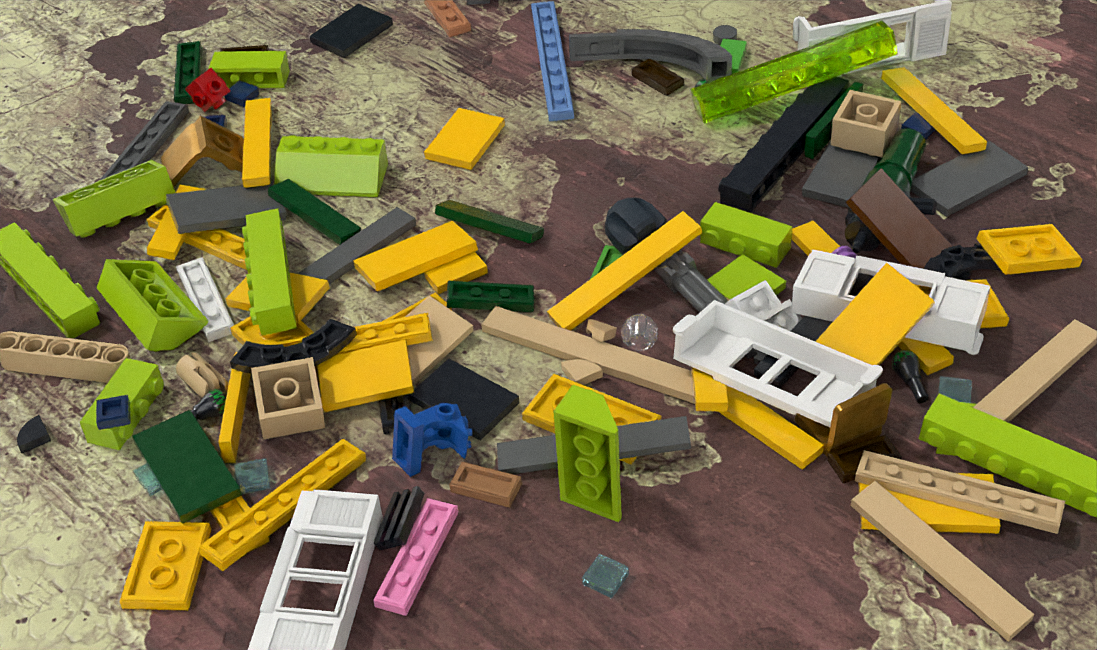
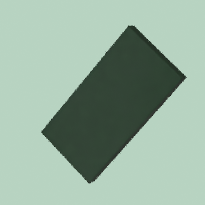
M190 410L132 435L134 444L182 524L242 496L237 482Z

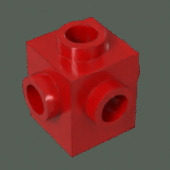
M209 68L185 88L192 97L193 102L204 113L211 107L216 110L226 102L224 96L231 91L225 81L212 68Z

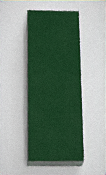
M448 281L447 308L493 310L495 306L516 312L534 311V285Z

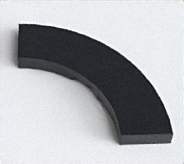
M975 243L974 247L956 245L946 248L936 257H931L924 267L926 270L945 273V277L956 278L962 273L978 269L1002 271L980 243Z
M329 319L319 330L303 338L301 343L284 347L283 344L264 345L246 341L230 361L231 368L252 374L251 368L311 357H313L314 366L342 351L356 337V328Z

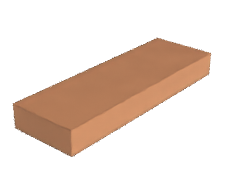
M424 0V4L449 37L471 31V24L453 0Z

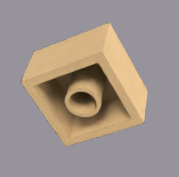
M849 90L833 118L831 145L845 150L883 157L899 127L901 101Z
M313 357L251 368L263 439L325 428Z

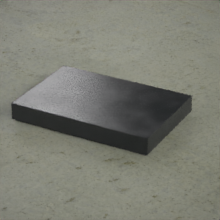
M358 3L310 35V42L346 58L391 27L393 21L391 17Z
M450 358L414 389V393L409 394L410 401L425 410L441 403L457 404L461 416H466L468 429H472V436L480 441L520 403L517 394Z

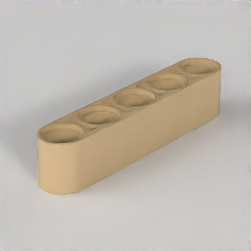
M13 331L0 334V363L5 370L108 383L125 358L131 359L128 349L120 344Z

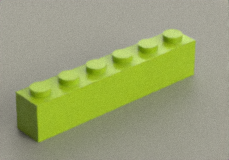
M279 209L245 215L246 226L242 227V232L245 240L243 245L246 254L245 264L248 272L246 277L250 290L248 291V297L251 305L249 310L253 325H259L262 336L295 329L297 325L286 240Z
M15 222L0 229V266L67 338L74 339L100 324L97 312L100 309L92 296L87 297L82 286L78 282L74 284L65 269L60 270L52 255L47 256L39 242L34 243L27 229L22 230Z
M938 394L923 419L919 440L988 469L995 474L1013 480L1027 488H1031L1051 498L1063 500L1065 504L1097 517V460L945 395Z

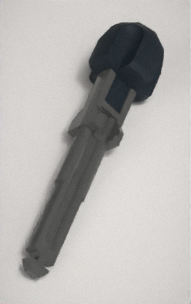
M636 197L625 198L617 201L608 210L605 221V233L613 246L624 255L668 221L649 202ZM681 249L653 269L674 294L679 291L699 313L714 300L723 304L728 302L697 270L694 259ZM752 348L745 357L747 359L754 357V363L758 365L768 354Z

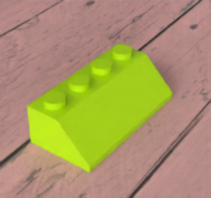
M282 136L276 151L274 185L290 179L312 195L378 197L388 167L385 140L373 138Z
M150 160L54 198L53 201L69 231L76 237L80 235L81 238L94 234L96 228L104 225L111 227L121 222L120 219L128 215L131 217L139 216L146 212L145 208L153 205L155 207L166 205V194H174L176 192L166 167Z
M106 259L97 290L147 350L153 352L174 350L208 324L209 320L156 261Z
M572 385L553 411L560 500L619 522L622 518L618 427L603 395Z

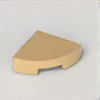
M593 319L588 320L586 332L588 334L592 333V338L600 342L614 338L617 327Z
M573 359L561 362L562 371L569 380L586 385L603 377V369L591 361Z

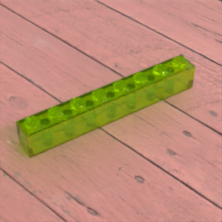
M882 20L691 88L695 111L705 124L898 55L894 31Z

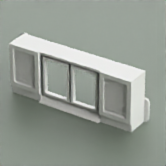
M935 0V3L817 27H811L805 17L798 16L793 22V39L798 41L796 69L804 81L809 83L821 72L839 77L846 73L909 60L912 62L946 55L952 2L950 0ZM907 22L905 42L881 47L884 26ZM874 29L872 49L848 54L850 33Z
M812 250L793 286L791 313L833 322L856 297L849 294L858 274L863 273L875 276L887 261L857 255L856 258ZM887 262L913 284L932 288L929 297L935 301V304L905 338L964 350L971 355L978 354L984 338L983 334L979 333L987 309L990 286L945 277V273Z
M716 300L712 301L697 316L686 315L673 327V332L676 334L673 359L712 375L713 380L795 416L798 413L828 427H831L835 406L874 388L877 378L883 372V368L879 365H870ZM752 348L779 359L759 380L732 368ZM790 364L817 375L798 396L770 385Z
M315 489L314 491H301L290 527L287 528L260 607V615L248 650H345L374 551V541L383 520L378 495ZM315 542L354 546L347 571L297 568L296 564L303 543ZM291 580L343 584L335 611L282 607Z

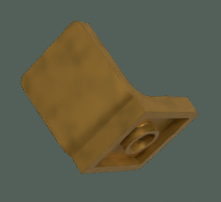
M200 115L195 123L185 128L163 153L161 162L167 169L173 187L203 157L212 158L224 164L228 169L237 170L242 173L244 139L242 136Z
M883 383L836 405L833 409L831 427L798 413L794 420L804 432L824 445L823 453L828 458V453L870 440L881 434L882 425L887 420L892 388L887 383Z

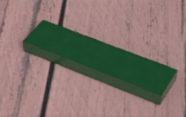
M201 41L177 44L174 84L175 103L194 104L192 97L185 88L201 75Z
M855 81L806 134L805 157L814 159L831 140L834 116L849 90L863 93L862 83Z
M286 179L268 188V196L339 245L361 231V227L290 179Z
M447 200L435 206V214L437 216L529 244L541 239L544 234L543 227L453 200Z

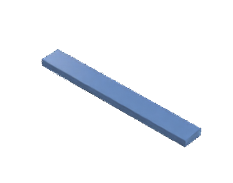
M554 1L532 3V17L549 121L574 119Z

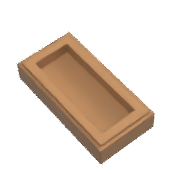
M461 462L449 487L452 493L510 508L522 485L521 476Z

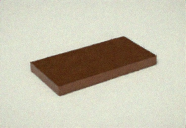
M882 168L845 202L902 265L924 269L931 257H936L942 250L952 247Z

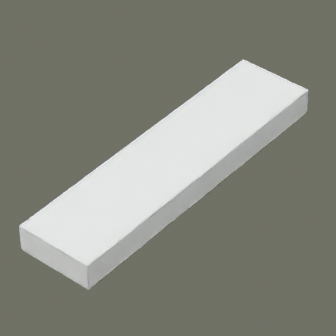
M203 257L176 266L189 299L209 320L208 324L203 328L208 342L231 335L230 327L234 326Z

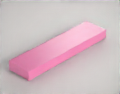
M429 498L426 499L413 524L407 543L402 545L373 600L375 608L407 616L458 515L457 505Z

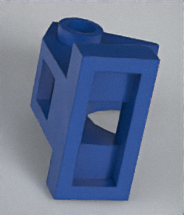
M441 403L416 414H413L406 406L395 410L392 459L410 477L421 472L422 453L426 448L433 445L440 449L451 447L465 459L467 449L471 448V441L468 440V437L473 434L472 429H468L466 416H461L457 404Z

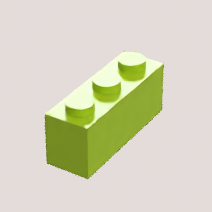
M286 51L214 52L209 68H212L225 81L229 89L238 81L257 86L258 88H285L290 72Z
M717 202L712 205L700 221L702 229L700 243L739 256L743 254L751 260L776 268L791 248L792 226Z
M125 358L96 400L128 395L131 424L99 430L96 423L95 400L80 420L87 443L116 450L122 448L127 439L132 436L135 427L142 417H145L153 401L163 391L164 381L157 364Z

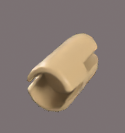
M192 352L191 355L195 359L188 354L180 358L176 365L177 375L201 398L214 389H220L227 393L229 382L200 354Z

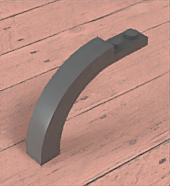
M617 29V32L569 34L570 61L651 59L687 67L699 73L706 82L731 81L732 55L718 44L699 37L647 29Z

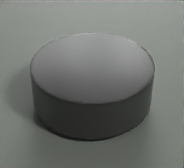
M720 25L713 30V41L721 45L723 39L737 40V29L730 25Z

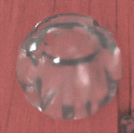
M635 314L627 318L623 323L621 336L625 345L634 349V351L641 352L654 346L658 340L659 330L656 322L651 317L645 314Z

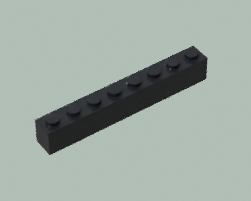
M821 72L814 80H811L803 93L798 94L794 103L785 109L783 115L778 120L773 122L766 134L761 135L757 144L747 151L745 157L739 163L734 165L726 178H722L718 186L720 204L751 213L805 151L806 134L849 88V80Z

